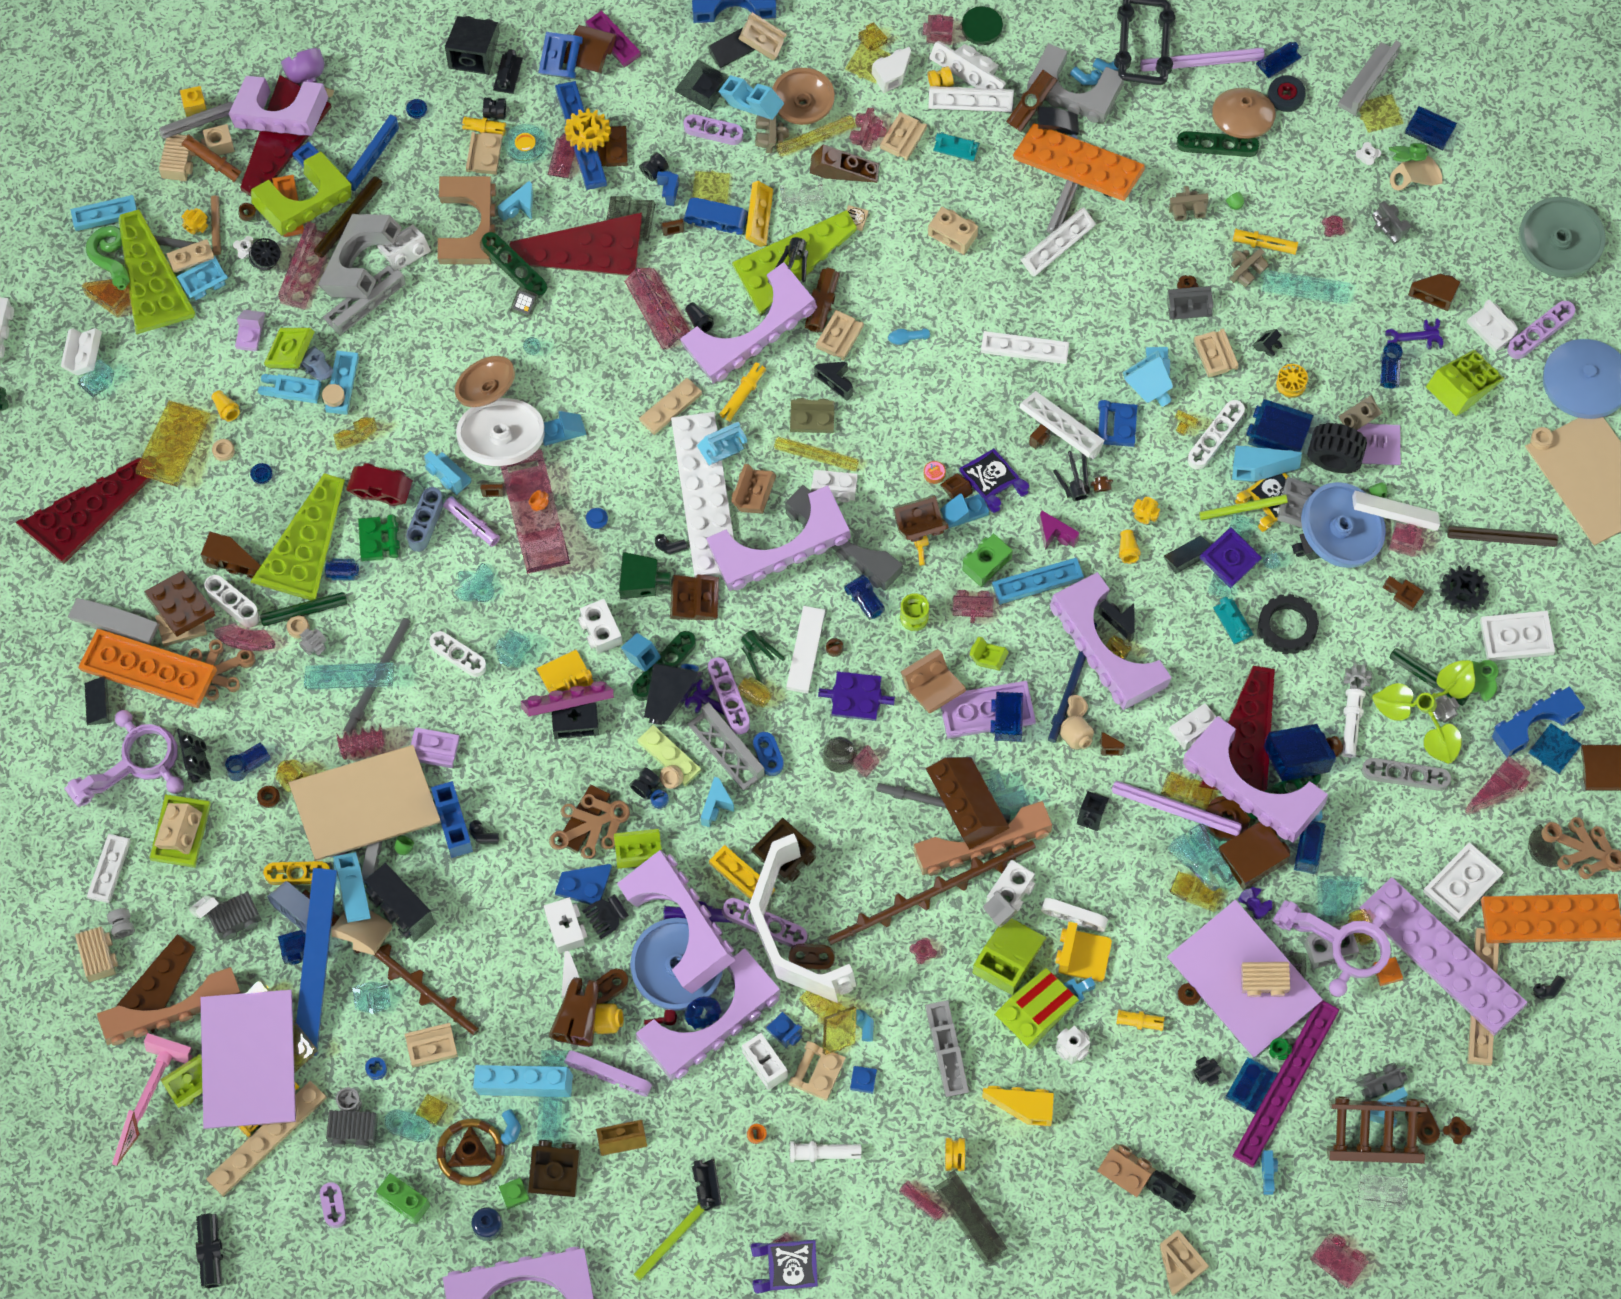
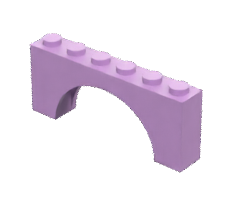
M784 262L767 274L769 283L773 288V302L766 318L755 329L735 338H717L704 333L697 326L680 338L683 347L713 384L717 381H723L729 372L742 367L748 358L752 355H758L763 350V347L777 341L782 333L793 329L798 321L804 317L811 316L817 308L814 298L792 271L787 268Z
M828 485L808 494L811 513L807 525L794 540L781 547L769 550L751 549L736 542L730 536L727 529L706 538L708 547L729 591L733 589L740 590L751 581H760L767 574L774 571L776 573L781 572L790 564L802 563L807 557L813 554L820 555L826 552L829 547L843 545L851 538L850 530Z
M1097 572L1055 593L1050 602V608L1052 613L1061 620L1064 630L1075 640L1077 649L1084 653L1089 666L1098 673L1103 686L1109 689L1114 702L1125 710L1168 687L1172 677L1160 660L1146 664L1129 662L1113 654L1102 643L1094 626L1093 615L1094 609L1106 599L1110 589Z
M1217 716L1184 754L1183 764L1189 772L1196 773L1202 777L1207 785L1216 787L1225 798L1237 802L1242 810L1258 817V820L1263 825L1270 826L1276 830L1281 838L1288 839L1294 843L1326 805L1328 794L1310 781L1303 788L1287 794L1266 793L1247 784L1235 772L1229 759L1228 748L1234 739L1236 729Z
M659 850L619 881L617 885L626 899L636 907L656 899L670 900L681 907L689 926V941L684 956L672 971L682 987L693 994L736 961L732 955L734 949L727 940L723 941L721 938V929L715 922L712 923L710 921V912L704 905L701 906L699 904V895L693 888L690 889L687 883L689 880L682 871L679 872L676 866L678 863L671 854L666 855Z
M745 948L734 956L736 961L727 967L735 983V993L730 1007L717 1022L696 1032L682 1033L666 1029L653 1019L636 1033L638 1042L671 1081L675 1078L681 1079L684 1077L691 1065L694 1063L698 1065L703 1062L710 1050H718L724 1045V1039L730 1035H737L743 1029V1024L747 1021H755L761 1015V1010L766 1006L770 1008L779 1001V987Z
M570 1247L565 1249V1252L558 1254L555 1251L542 1254V1257L538 1258L525 1256L519 1258L518 1262L514 1263L501 1261L495 1263L494 1267L489 1268L476 1266L471 1268V1271L464 1273L462 1271H452L448 1273V1276L442 1277L446 1299H488L494 1292L505 1285L529 1280L543 1282L554 1287L566 1299H594L584 1248L579 1249V1247Z

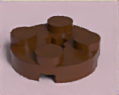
M1219 796L1208 805L1206 811L1221 817H1223V814L1232 816L1233 819L1231 820L1240 823L1242 826L1240 833L1248 829L1250 817L1234 800ZM1205 825L1207 831L1218 841H1229L1235 837V835Z

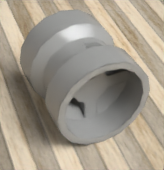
M127 908L116 909L107 914L108 923L112 925L111 933L114 939H121L135 932L134 925L129 920L131 915Z
M345 1087L337 1093L336 1102L341 1111H360L362 1101L354 1088Z

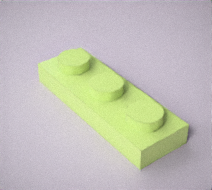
M654 725L637 739V742L662 766H678L683 773L682 784L684 786H687L701 772V768Z

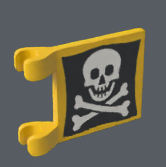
M1282 473L1259 480L1247 490L1238 493L1235 503H1246L1251 498L1255 501L1282 495L1288 477L1287 474ZM1280 505L1261 508L1267 514V516L1260 520L1258 525L1262 532L1278 521Z

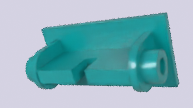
M939 132L935 138L936 143L933 151L974 162L980 143L975 142V140L971 141Z
M1223 597L1220 600L1221 604L1213 607L1234 645L1254 636L1233 598Z

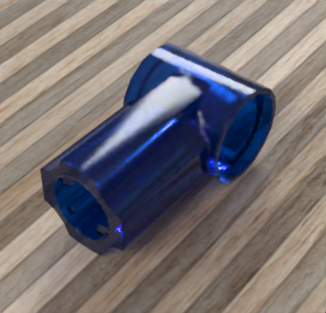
M1390 342L1386 344L1380 357V386L1393 389L1399 387L1403 350L1398 343ZM1387 353H1393L1396 358L1389 357Z
M864 574L844 585L847 595H851L852 602H856L869 620L877 618L885 611L884 605L873 592V587Z
M259 742L241 754L231 755L227 758L225 762L227 775L233 781H241L249 772L270 761L271 757L264 745ZM233 766H241V769L238 771L231 770Z

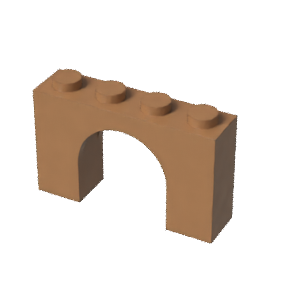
M439 176V199L441 203L469 204L475 207L481 214L480 225L470 236L464 238H438L437 259L439 264H491V258L480 248V240L487 232L495 233V224H492V217L496 216V205L492 204V196H496V183H492L491 176ZM487 240L486 245L488 247L491 245V240Z

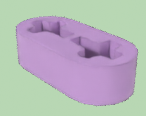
M333 1182L326 1183L320 1190L324 1219L329 1227L339 1228L346 1221L342 1192L337 1184ZM328 1189H333L334 1192H337L333 1196L334 1203H330L329 1197L325 1196V1194H328ZM332 1208H336L337 1213L341 1215L338 1217V1222H333L332 1219H329L332 1216Z

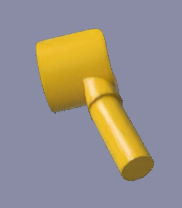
M927 535L923 536L922 540L914 542L918 551L919 566L925 565L923 547L929 545Z

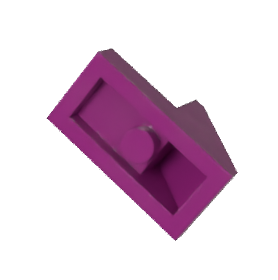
M1043 510L1041 511L1039 525L1045 550L1054 537H1057V540L1062 545H1070L1074 548L1079 540V532Z

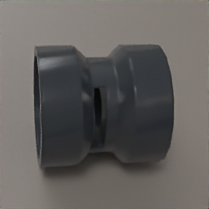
M484 97L483 117L488 119L497 117L498 119L505 120L506 99L492 100V98Z
M655 152L650 156V160L644 161L639 165L642 174L653 182L657 179V173L665 172L669 165L660 153Z
M644 767L639 772L638 779H634L629 786L636 794L643 799H647L651 795V789L657 787L661 780L653 771Z

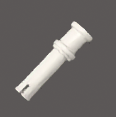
M1347 689L1345 693L1347 704L1343 710L1346 716L1343 750L1341 753L1343 757H1356L1359 721L1364 714L1362 703L1363 698L1366 696V692L1360 689Z
M790 1141V1163H794L795 1160L814 1162L816 1159H861V1144L822 1145L816 1144L814 1141H810L809 1144H795L794 1141Z

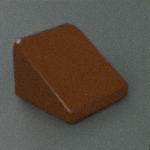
M681 218L660 223L663 236L683 233L684 223Z
M958 473L940 484L951 499H954L959 494H962L965 499L973 493L969 481Z
M504 482L481 483L480 489L483 497L504 496Z
M1101 732V755L1122 756L1125 744Z

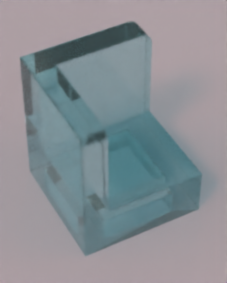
M370 981L352 988L355 1009L358 1011L374 1014L391 1007L389 988L386 984Z

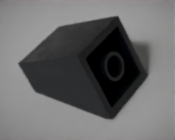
M457 16L445 45L448 68L490 75L500 34L498 22L491 19H475L471 16Z
M654 664L644 714L645 718H650L649 723L665 725V722L671 721L702 678L703 672L664 664Z

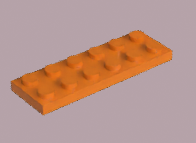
M1033 123L1013 154L1014 159L1122 201L1126 200L1145 170V166L1142 163L1051 129H1038V124Z
M98 628L78 666L83 672L98 677H105L108 680L197 709L217 671L214 665Z
M1618 894L1483 896L1481 899L1487 943L1621 940V914Z

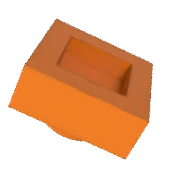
M1396 957L1389 958L1387 965L1376 974L1380 986L1403 980Z

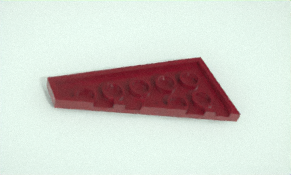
M279 75L267 111H279L290 106L295 101L301 86ZM326 102L317 125L332 108L331 103ZM260 131L240 186L241 191L251 196V189L267 180L273 183L272 178H277L292 159V153L303 145L309 135Z
M641 212L510 241L509 246L529 266L635 277L643 214ZM509 254L507 263L511 262V256Z
M139 457L116 469V472L105 478L102 476L88 487L83 486L54 501L53 505L43 510L39 509L33 512L34 515L24 520L20 519L15 523L64 565L157 474L156 470Z
M1253 665L1227 721L1228 724L1236 729L1234 739L1228 748L1232 767L1239 777L1253 788L1265 791L1268 786L1275 669ZM1202 778L1199 787L1218 790L1216 787L1207 785Z

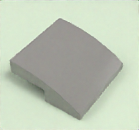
M1287 477L1282 495L1286 494L1288 503L1280 504L1277 520L1302 528L1301 515L1303 506L1308 497L1320 487Z

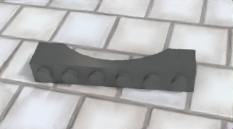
M804 485L785 502L786 515L792 521H799L803 529L807 525L811 513L808 494L812 492ZM849 541L843 545L831 547L836 551L835 553L839 559L844 562L847 560L858 574L866 575L869 578V582L875 588L880 587L886 591L902 574L903 564L887 551L865 549Z

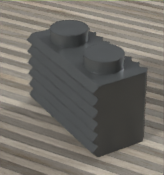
M248 891L215 906L207 913L219 940H230L237 935V932L243 929L251 930L258 925V922L262 921Z
M329 1110L326 1134L328 1143H332V1146L340 1148L345 1147L346 1144H355V1147L360 1149H367L369 1145H375L378 1124L377 1114L374 1112Z

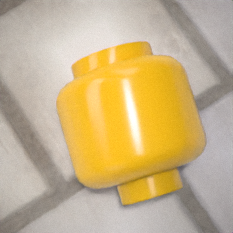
M613 1003L597 1004L594 1032L596 1034L617 1033L624 1023L622 1009H619Z

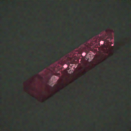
M308 221L306 223L278 293L281 304L303 310L306 309L327 256L326 254L323 258L318 257V263L311 267L306 262L309 257L315 255L314 250L311 251V249L315 248L314 241L316 237L323 238L327 234L317 231L315 223ZM309 272L312 277L311 281L302 285L299 281L300 277ZM302 290L304 294L302 303L291 300L293 294Z
M636 268L624 282L662 350L669 349L677 340H680L690 331L655 268ZM676 327L679 328L682 333H678Z

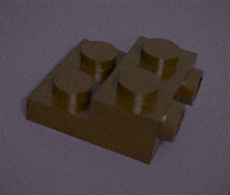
M782 817L751 849V852L765 863L772 842L794 833L801 857L781 866L777 878L786 884L788 881L794 882L800 876L801 872L799 870L804 865L808 867L816 859V846Z
M540 1139L538 1144L534 1143L531 1153L528 1193L576 1197L581 1148L576 1147L574 1142H562V1146L552 1145V1140Z

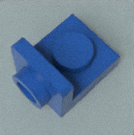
M670 171L658 172L657 184L663 185L662 197H665L666 205L674 206L679 187V175Z
M783 1012L766 1027V1030L785 1048L790 1044L792 1046L796 1045L802 1038V1026L800 1024L796 1025Z

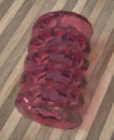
M379 724L378 731L373 726H370L369 733L363 727L361 728L360 735H358L355 729H352L350 737L346 731H343L342 738L337 734L339 751L344 760L347 759L348 753L353 758H356L357 751H359L361 756H365L366 749L372 755L374 754L375 747L382 753L385 746L381 724Z

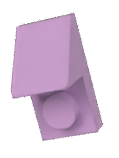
M243 310L237 317L239 330L235 344L236 349L258 351L265 312Z

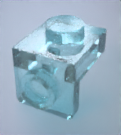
M99 359L96 361L93 371L79 378L78 385L94 398L112 385L114 371L109 365Z

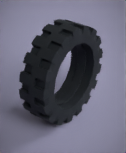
M1284 594L1278 595L1276 599H1270L1268 604L1263 606L1258 621L1259 635L1261 639L1263 638L1264 644L1267 647L1270 646L1275 652L1279 651L1287 655L1288 653L1297 654L1301 650H1306L1313 643L1319 626L1317 612L1312 609V604L1305 602L1304 598L1300 596L1299 598L1294 597L1293 594H1288V596H1284ZM1282 609H1291L1300 613L1305 618L1307 624L1304 635L1293 640L1277 636L1270 627L1272 615Z

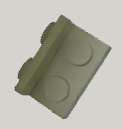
M806 398L791 400L790 432L834 433L835 402L824 398L819 400H808Z

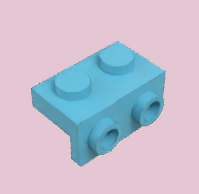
M214 256V259L201 263L178 275L177 279L189 300L193 297L195 300H198L207 295L206 291L213 287L214 290L225 286V280L228 279V276L224 273Z
M429 451L424 456L426 470L431 475L439 478L442 485L446 489L453 491L456 495L472 482L471 478L443 452L436 456L432 451Z

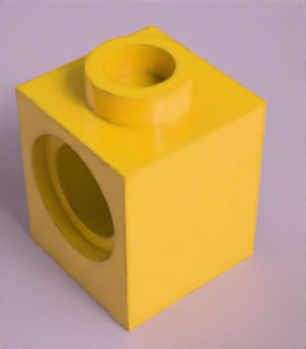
M201 86L180 90L186 117L207 110Z

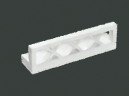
M1037 391L1033 392L1020 404V409L1088 458L1094 459L1099 454L1105 440Z

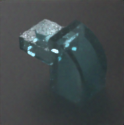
M999 769L990 771L989 779L986 780L987 786L1001 813L1016 816L1022 807L1029 805L1023 784L1005 789Z

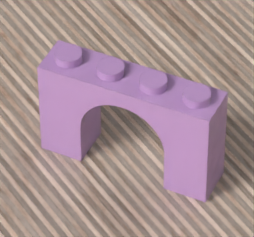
M254 76L245 77L229 112L235 128L312 136L328 100L323 83L303 82L295 101L290 106L279 111H266L264 106L271 93L266 79Z

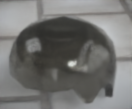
M841 736L831 738L824 746L822 753L824 766L836 773L850 770L857 757L855 744L848 738Z

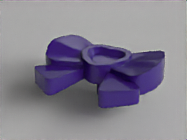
M1251 887V889H1246L1240 894L1238 901L1245 904L1249 911H1252L1255 919H1262L1268 911L1272 910V900L1261 903L1260 899L1256 898L1261 889Z

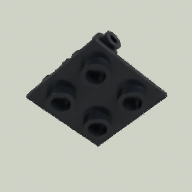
M178 728L177 733L188 779L192 783L200 782V778L211 780V766L206 758L205 751L207 747L204 740Z

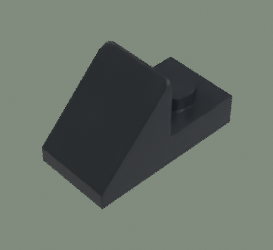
M848 362L820 363L814 366V376L846 401L853 396L852 383L847 378H842L848 371Z
M1105 599L1099 605L1098 614L1131 642L1135 632L1134 603L1121 614L1120 609L1114 603L1110 604Z

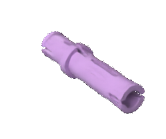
M453 496L444 502L443 507L471 529L474 536H479L490 547L498 543L500 536L493 532L484 520H479L455 500ZM459 511H461V512H462L465 516H467L469 519H467L466 517H464Z

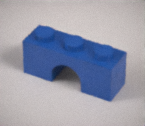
M453 781L431 787L451 858L473 852Z

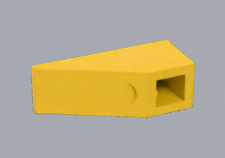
M1000 1086L983 1088L982 1098L1027 1125L1051 1126L1054 1093H1049L1045 1089H1036L1035 1092L1025 1091L1024 1088L1013 1087L1011 1090H1004Z

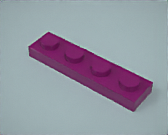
M597 681L585 687L574 686L566 691H552L544 696H530L526 700H521V709L530 717L614 698L613 689L606 682Z

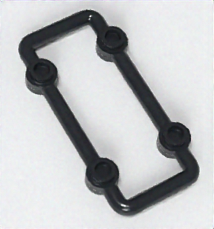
M1123 0L1117 12V19L1121 22L1119 52L1114 59V65L1118 68V76L1128 82L1163 85L1167 82L1168 75L1173 69V61L1169 57L1170 29L1174 26L1176 16L1172 11L1171 4L1167 0ZM1130 3L1163 8L1158 18V24L1162 27L1161 57L1157 60L1155 67L1160 77L1126 72L1132 60L1128 52L1129 22L1133 20L1134 9Z

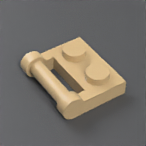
M807 1041L803 1058L794 1077L790 1078L788 1084L827 1101L846 1057ZM814 1054L820 1056V1059L809 1083H805L802 1080Z

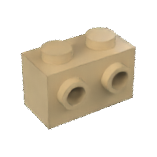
M941 207L928 225V236L965 255L978 236V226L972 220L960 217L955 211Z

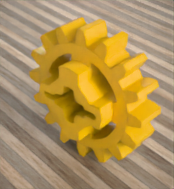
M587 108L586 113L578 110V115L572 113L571 119L566 120V140L570 141L571 147L577 145L578 151L582 147L585 148L586 152H589V148L597 151L598 145L604 147V141H609V135L611 134L609 120H605L604 114L598 115V110H595L593 113H590L589 108Z

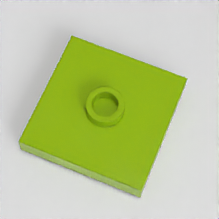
M280 328L264 365L267 368H299L315 331L312 328Z

